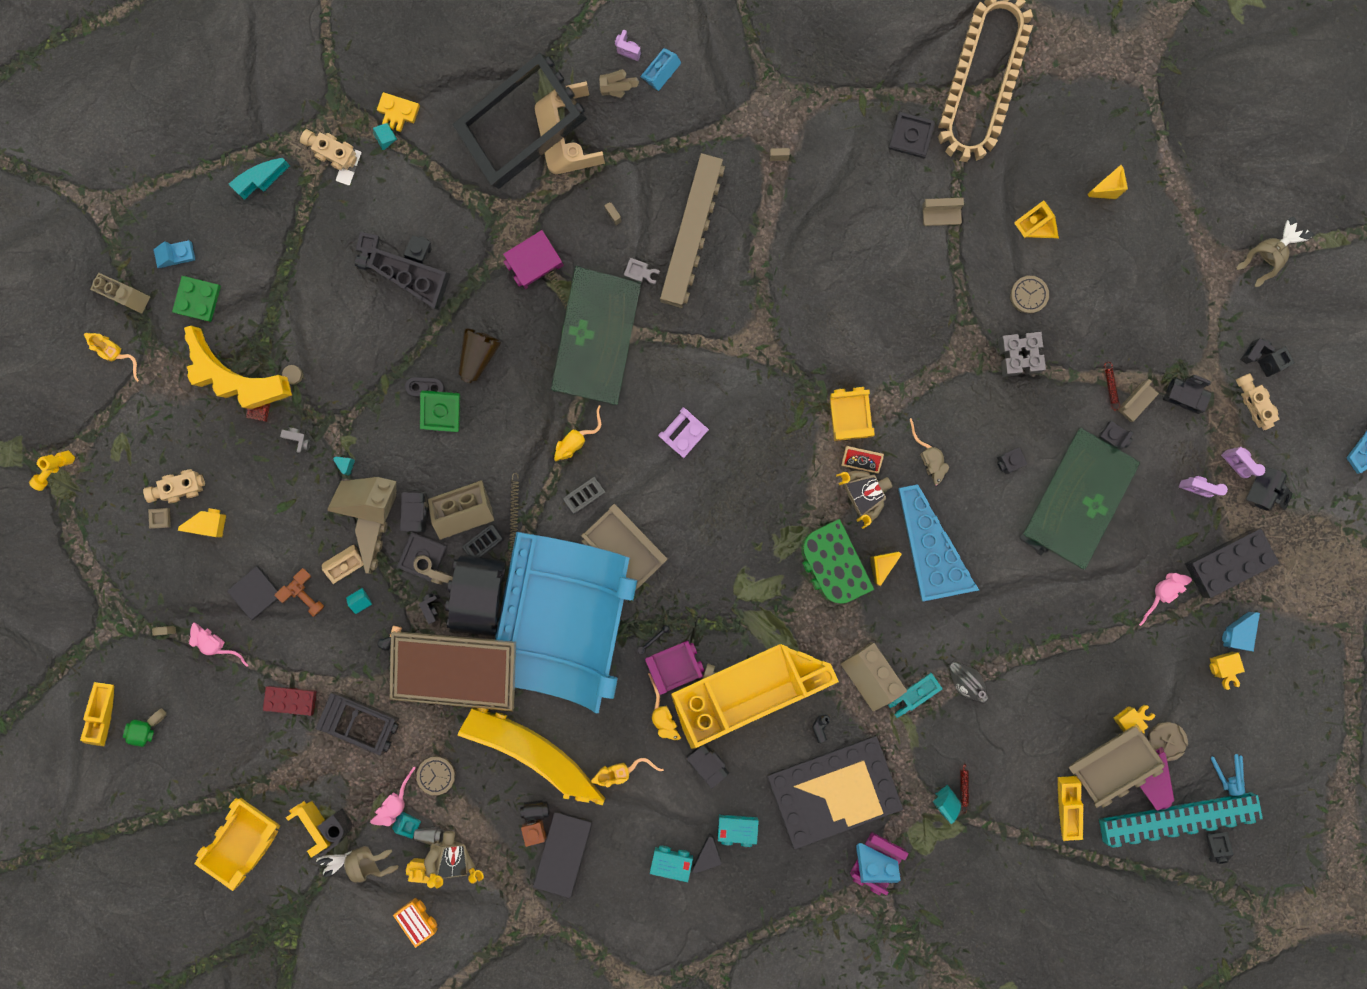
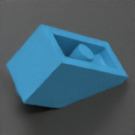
M1248 612L1227 626L1222 636L1223 646L1254 651L1260 613Z

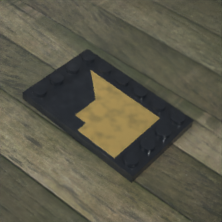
M876 735L767 775L794 850L904 810Z

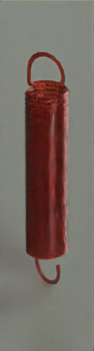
M1112 365V368L1105 370L1111 404L1119 403L1120 408Z
M964 765L963 770H960L962 812L963 807H966L967 811V806H969V771L964 770Z

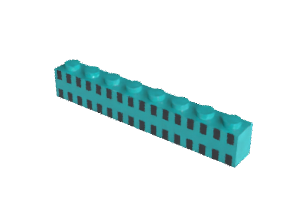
M1250 792L1237 796L1170 806L1165 810L1160 809L1157 811L1153 809L1101 818L1099 823L1103 842L1115 848L1121 847L1122 843L1127 842L1129 844H1139L1144 839L1149 841L1160 840L1161 836L1178 837L1180 836L1179 833L1184 832L1196 834L1201 829L1213 831L1217 830L1218 826L1235 827L1237 823L1241 822L1253 824L1256 823V820L1263 818L1259 797Z

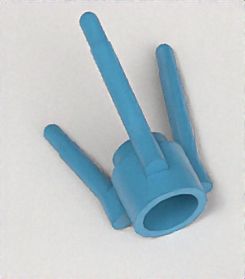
M1238 754L1234 755L1236 777L1228 778V782L1215 758L1211 757V761L1223 783L1224 790H1228L1229 795L1232 796L1245 794L1243 756L1240 755L1238 757Z

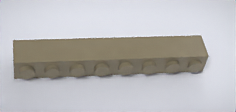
M702 153L700 155L660 297L661 303L683 308L684 303H688L690 293L687 292L688 286L693 285L695 275L692 274L693 268L698 267L700 256H697L699 249H703L705 238H702L704 231H708L710 220H707L709 213H713L715 202H712L713 197L718 195L720 189L718 179L723 177L725 171L723 159Z

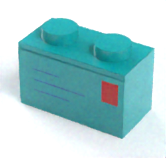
M719 814L718 841L722 845L741 843V846L752 847V844H757L758 817Z
M667 846L655 847L650 874L688 882L693 855H690V852L685 850L671 851V848Z

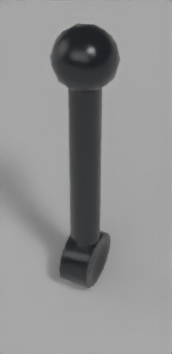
M664 625L662 630L643 647H639L637 652L643 654L645 649L661 635L669 632V626Z

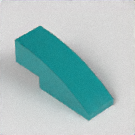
M283 158L270 160L246 170L231 181L229 185L245 200L257 187L264 192L290 165Z
M946 785L936 793L938 798L932 802L943 817L952 824L960 813L961 802L951 788Z

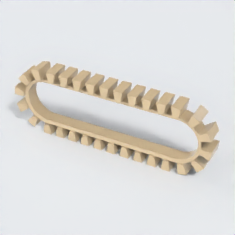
M985 0V5L979 2L973 13L955 70L956 73L953 77L938 128L947 129V131L940 132L938 136L940 144L949 140L951 145L945 152L951 157L956 149L961 151L962 155L959 161L968 162L970 152H974L976 161L984 158L987 152L983 146L991 152L998 141L996 139L1002 130V124L1004 123L1005 114L1009 106L1008 103L1012 97L1011 92L1015 87V80L1018 77L1019 68L1021 67L1022 58L1026 50L1025 47L1028 44L1029 35L1033 25H1024V23H1029L1033 17L1031 9L1023 13L1020 11L1026 2L1025 0H1017L1015 4L1008 2L1009 0H1000L996 2L997 0ZM994 9H1006L1013 13L1017 19V34L985 139L976 146H965L955 139L952 132V124L985 16Z

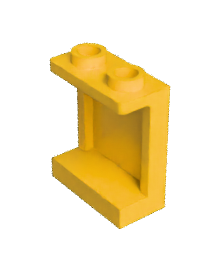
M864 387L853 388L851 392H845V389H838L830 394L834 441L874 436L869 404V390H864Z
M303 801L289 810L291 814L286 819L289 821L298 815L316 842V845L307 851L311 858L333 843L328 841L317 827L325 819L313 801L307 804Z

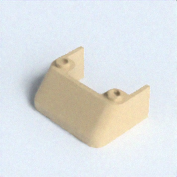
M587 82L568 85L575 94L574 99L589 95ZM555 90L543 97L535 105V113L541 136L560 122L557 108L565 107V104ZM564 138L545 152L548 169L554 174L605 164L602 151L583 155V150L579 144H565Z

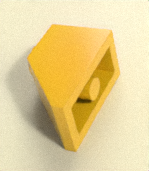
M209 508L208 512L201 511L180 525L178 531L222 538L226 515L220 514V510Z

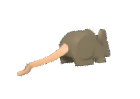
M910 418L915 440L927 448L920 454L924 465L928 467L926 469L927 474H932L933 482L937 486L949 470V465L944 463V456L941 450L918 439L912 418Z

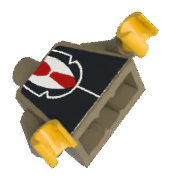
M864 471L837 474L836 477H842V482L838 484L844 486L858 514L857 522L860 520L864 522V526L861 527L862 529L869 526L884 507V500H886L884 491L892 488L889 478L886 477L878 481L875 475H870Z
M444 831L443 842L433 843L424 860L425 876L430 878L427 882L429 888L441 887L444 878L467 876V873H470L468 877L470 883H475L477 880L481 881L484 878L480 870L475 871L476 867L470 858L466 846L454 841V831Z

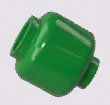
M132 720L130 724H126L123 738H125L127 744L144 747L147 741H152L154 730H151L148 722Z

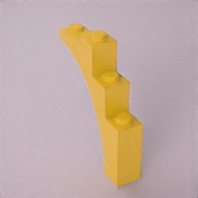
M194 326L184 328L186 333L185 340L190 349V359L193 362V365L187 366V376L191 385L203 387L213 383L212 387L216 396L228 398L238 394L240 405L242 408L254 409L292 396L287 377L276 375L267 378H246L236 374L213 355L205 341L201 328Z

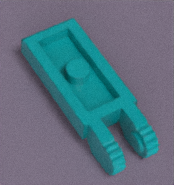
M930 672L907 688L906 693L887 705L891 708L902 700L905 702L906 706L897 710L894 714L898 718L909 710L912 711L941 691L942 687Z

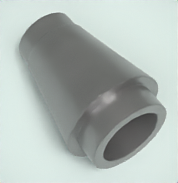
M440 827L416 829L414 840L429 845L443 842L444 829H440Z

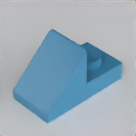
M190 240L169 244L165 241L154 249L157 268L195 260Z

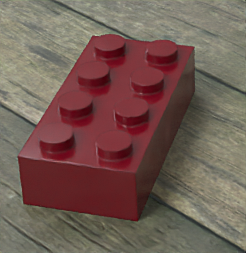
M266 686L263 711L312 716L314 715L317 691Z

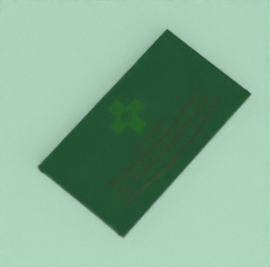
M575 266L551 390L612 405L618 404L641 283Z
M1079 428L1023 535L1085 570L1140 462L1084 429Z

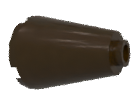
M465 328L458 373L461 376V380L467 383L477 381L500 347L501 341L482 332H476L475 334L474 329Z

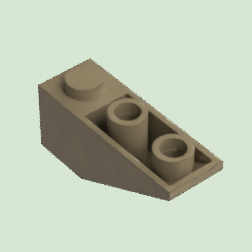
M101 273L97 274L90 290L139 313H143L150 296Z
M358 518L355 533L365 573L372 574L373 570L377 569L378 559L376 557L377 553L382 549L383 541H381L382 533L386 532L387 522L381 524Z

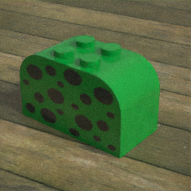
M840 519L809 533L804 538L801 545V553L804 562H802L803 567L807 573H811L813 577L811 583L814 589L819 590L826 600L834 603H847L874 590Z

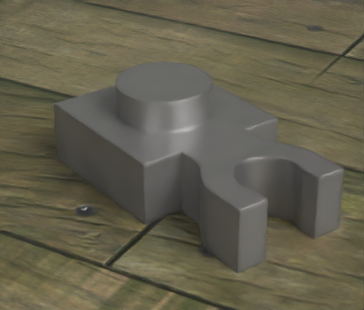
M630 258L624 277L642 283L643 279H646L650 284L655 285L656 280H652L650 276L652 274L659 276L660 271L657 269L649 270L647 269V263Z

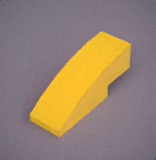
M94 682L83 718L86 721L80 739L83 743L105 746L113 708L114 685Z
M1077 776L1058 777V803L1063 841L1083 840L1081 782Z

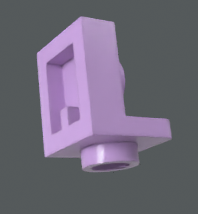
M623 30L622 34H618L615 40L617 53L638 61L641 55L640 47L632 41L626 42L627 31Z

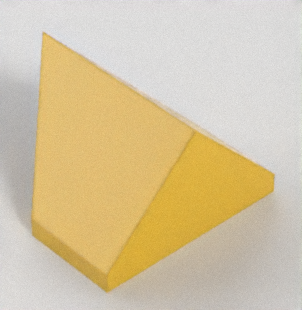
M1122 165L1115 169L1087 195L1092 198L1117 199L1128 189Z
M1045 201L1039 203L1014 222L1024 238H1059L1055 215Z
M900 552L870 557L874 582L877 586L882 585L902 555Z

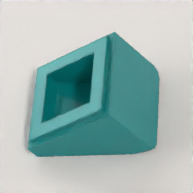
M402 812L397 816L392 829L396 834L413 839L414 832L418 829L421 821Z

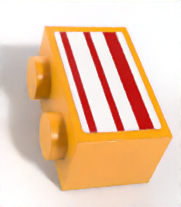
M417 898L411 900L393 915L415 948L433 936L438 930L435 919L432 916H428L424 903L421 900L418 901Z

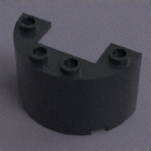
M462 555L458 560H454L453 579L448 582L450 600L446 601L445 611H449L447 628H450V631L496 637L499 623L498 609L501 582L505 578V560Z

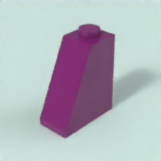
M1163 747L1155 750L1165 763V767L1162 768L1163 772L1156 777L1152 775L1145 779L1147 782L1140 786L1157 811L1169 808L1172 802H1174L1167 757Z

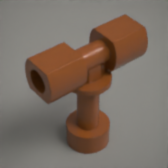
M302 568L293 577L294 580L287 587L283 586L274 596L282 604L291 596L293 598L298 596L310 608L308 612L314 617L325 606L320 601L315 603L303 591L305 589L303 584L311 578V575Z

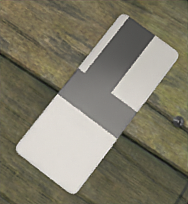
M353 149L356 153L355 157H357L355 165L353 167L349 166L348 170L344 168L341 171L339 170L336 181L350 185L361 151Z

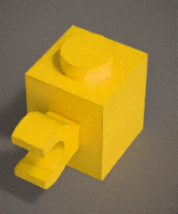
M1229 652L1210 658V670L1215 677L1224 678L1222 681L1224 689H1230V681H1233L1235 687L1240 686V682L1235 674L1245 671L1239 653Z
M1147 705L1141 706L1138 711L1128 706L1113 717V719L1123 732L1137 724L1141 731L1145 733L1144 730L1148 726L1143 720H1152L1155 715L1153 713L1148 716L1145 715V710L1149 708Z
M413 858L407 864L406 875L409 876L408 882H428L430 878L425 876V859Z

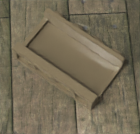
M615 504L581 535L584 538L582 540L584 545L629 557L626 577L637 580L636 590L668 560Z
M1136 724L1070 764L1069 769L1073 774L1077 775L1094 800L1096 808L1099 806L1104 808L1113 802L1112 798L1117 795L1121 798L1129 793L1128 789L1135 785L1137 788L1146 783L1145 779L1147 777L1160 775L1163 772L1162 768L1165 767V763Z

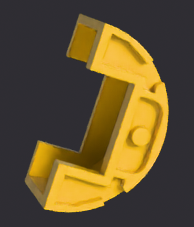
M235 798L230 804L229 808L231 810L225 818L227 820L224 827L220 826L216 831V838L213 843L207 847L203 846L196 855L198 859L194 863L232 891L246 878L245 875L257 865L278 833L275 829L280 828L278 823L242 798Z

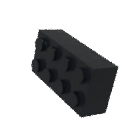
M1258 528L1251 529L1188 561L1185 565L1202 598H1212L1279 564V561L1262 529Z

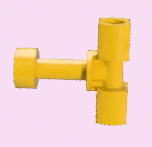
M68 450L57 453L55 456L51 454L40 457L37 465L42 472L40 475L36 474L29 481L30 486L35 490L42 491L48 484L46 479L49 475L57 473L59 467L72 464L75 460L74 455Z

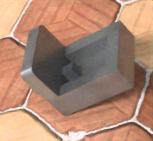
M290 427L288 431H281L280 437L299 441L298 453L305 454L309 450L310 440L308 435L301 434L299 429Z

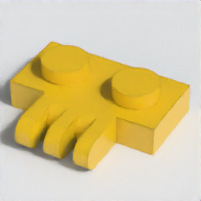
M383 92L377 111L385 114L382 124L391 121L389 126L394 130L396 123H398L396 131L401 132L405 121L414 124L420 105Z

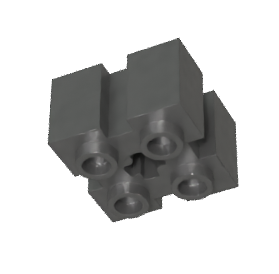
M1041 332L1026 333L1021 339H1019L1018 334L1005 335L998 339L1000 354H1005V359L1001 361L1002 377L1016 376L1021 374L1023 370H1025V375L1041 373L1046 370L1044 355H1039V349L1043 347ZM1020 351H1022L1025 354L1024 358L1022 355H1019Z

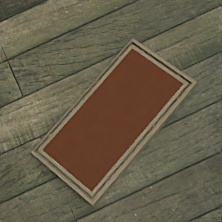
M393 631L391 632L390 700L513 711L516 642Z

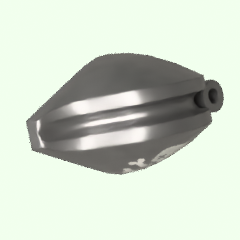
M954 661L949 665L954 686L961 695L982 703L988 699L984 680L977 670Z

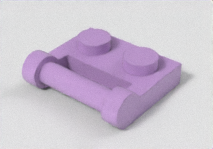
M682 407L679 411L680 414L658 436L682 458H685L709 429ZM687 418L690 421L689 424L672 441L669 437Z
M1237 447L1226 450L1221 454L1241 478H1249L1251 475L1261 476L1265 473V467L1261 464H1256L1251 458L1250 452L1245 448Z
M1200 476L1181 480L1179 488L1204 497L1222 496L1228 490L1226 485L1210 484L1206 478Z

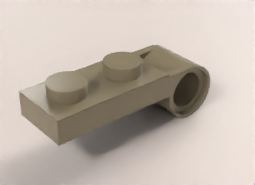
M419 555L413 561L415 570L432 578L431 582L442 585L443 582L448 583L449 580L453 579V575L431 569L432 563L426 555ZM420 559L428 561V566L425 569L417 567V562Z

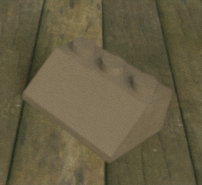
M482 480L428 499L431 523L439 539L450 537L494 521L492 507Z
M870 642L840 663L872 711L893 702L907 692L900 679L873 642Z

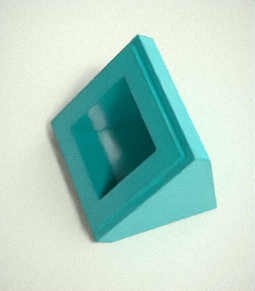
M388 123L373 128V134L382 150H385L397 140Z
M333 458L342 474H351L354 459Z
M364 588L346 597L349 608L355 614L372 605Z

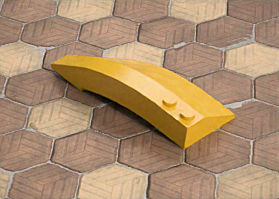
M779 644L672 693L671 696L684 734L691 749L839 681L830 663L820 661L810 655Z
M483 708L471 709L458 732V736L492 747L514 757L553 784L564 794V799H569V796H576L575 800L589 803L590 800L596 804L603 805L604 796L569 756L550 741L531 729L507 719V715L496 712V714L488 712L489 709Z

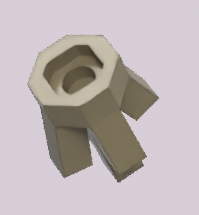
M622 69L610 74L600 75V91L602 96L612 95L622 98L625 94L624 91L637 87L639 81L637 77L626 78V72Z

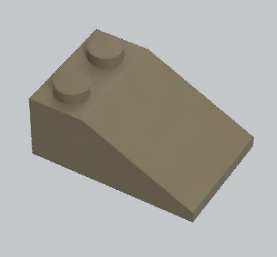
M380 477L341 481L331 500L328 511L384 524L396 499V481Z

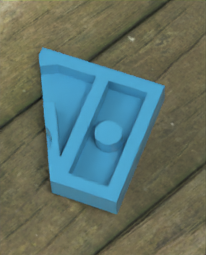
M862 843L856 845L861 883H898L900 881L897 860Z

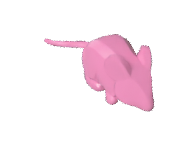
M1178 573L1167 574L1166 579L1156 585L1154 603L1144 615L1139 625L1141 626L1146 621L1148 615L1156 608L1159 600L1163 603L1172 602L1179 596V592L1182 593L1187 590L1184 586L1188 585L1192 579L1189 576Z
M192 624L189 644L192 647L197 646L205 655L234 654L248 667L243 656L236 651L221 650L225 642L217 635H212L208 628L204 630L198 624Z
M416 767L412 768L402 783L400 794H390L382 803V806L376 810L375 813L378 815L370 821L371 824L390 826L395 822L396 817L404 809L403 795L405 785Z

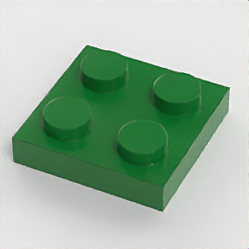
M182 276L172 312L211 322L221 286Z
M422 390L420 392V429L458 432L460 425V393Z

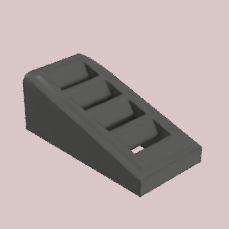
M593 477L565 496L563 500L573 514H576L603 495L605 491L597 479ZM593 484L598 493L595 494L589 485ZM585 488L592 495L591 498H588V496L583 491ZM578 493H581L583 498L586 500L585 502L582 503L580 498L577 496ZM571 498H575V500L579 504L578 507L574 505V503L571 501Z

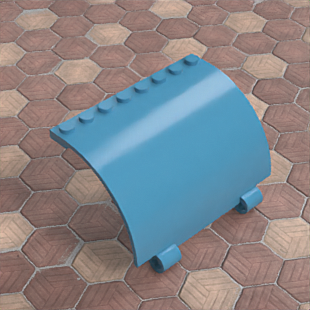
M516 532L495 640L516 642L515 688L560 697L580 704L594 713H599L602 697L614 698L618 678L609 675L623 601L624 599L634 600L637 580L626 577L629 557L575 542Z

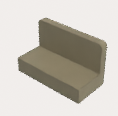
M964 198L925 199L922 204L923 225H960L962 223L961 208L964 206Z
M1150 379L1143 381L1117 409L1130 422H1134L1159 394L1150 386L1152 382Z

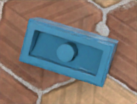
M663 48L640 77L659 91L680 66L681 61L677 54Z

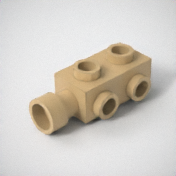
M306 129L301 135L300 143L312 146L310 149L315 153L314 157L323 162L326 159L331 161V166L340 171L342 168L348 170L349 166L353 167L357 161L356 153L353 150L354 147L346 142L340 143L336 141L337 138L329 133L324 135L319 132L318 136H315L313 132ZM339 151H343L341 156H338Z
M1251 373L1236 379V382L1244 391L1241 395L1244 404L1247 405L1252 414V420L1257 424L1258 428L1262 427L1264 431L1275 426L1273 422L1280 420L1278 410L1272 405L1267 389L1263 385L1255 387L1252 382L1254 379Z
M192 469L181 471V475L178 476L173 474L162 477V480L156 481L157 487L144 488V497L148 503L157 501L158 498L168 501V503H175L180 501L179 497L199 496L198 492L203 491L202 486H205L204 478L198 472L192 471ZM185 480H189L188 486L184 484ZM167 485H170V490H169V491H167V488H166Z

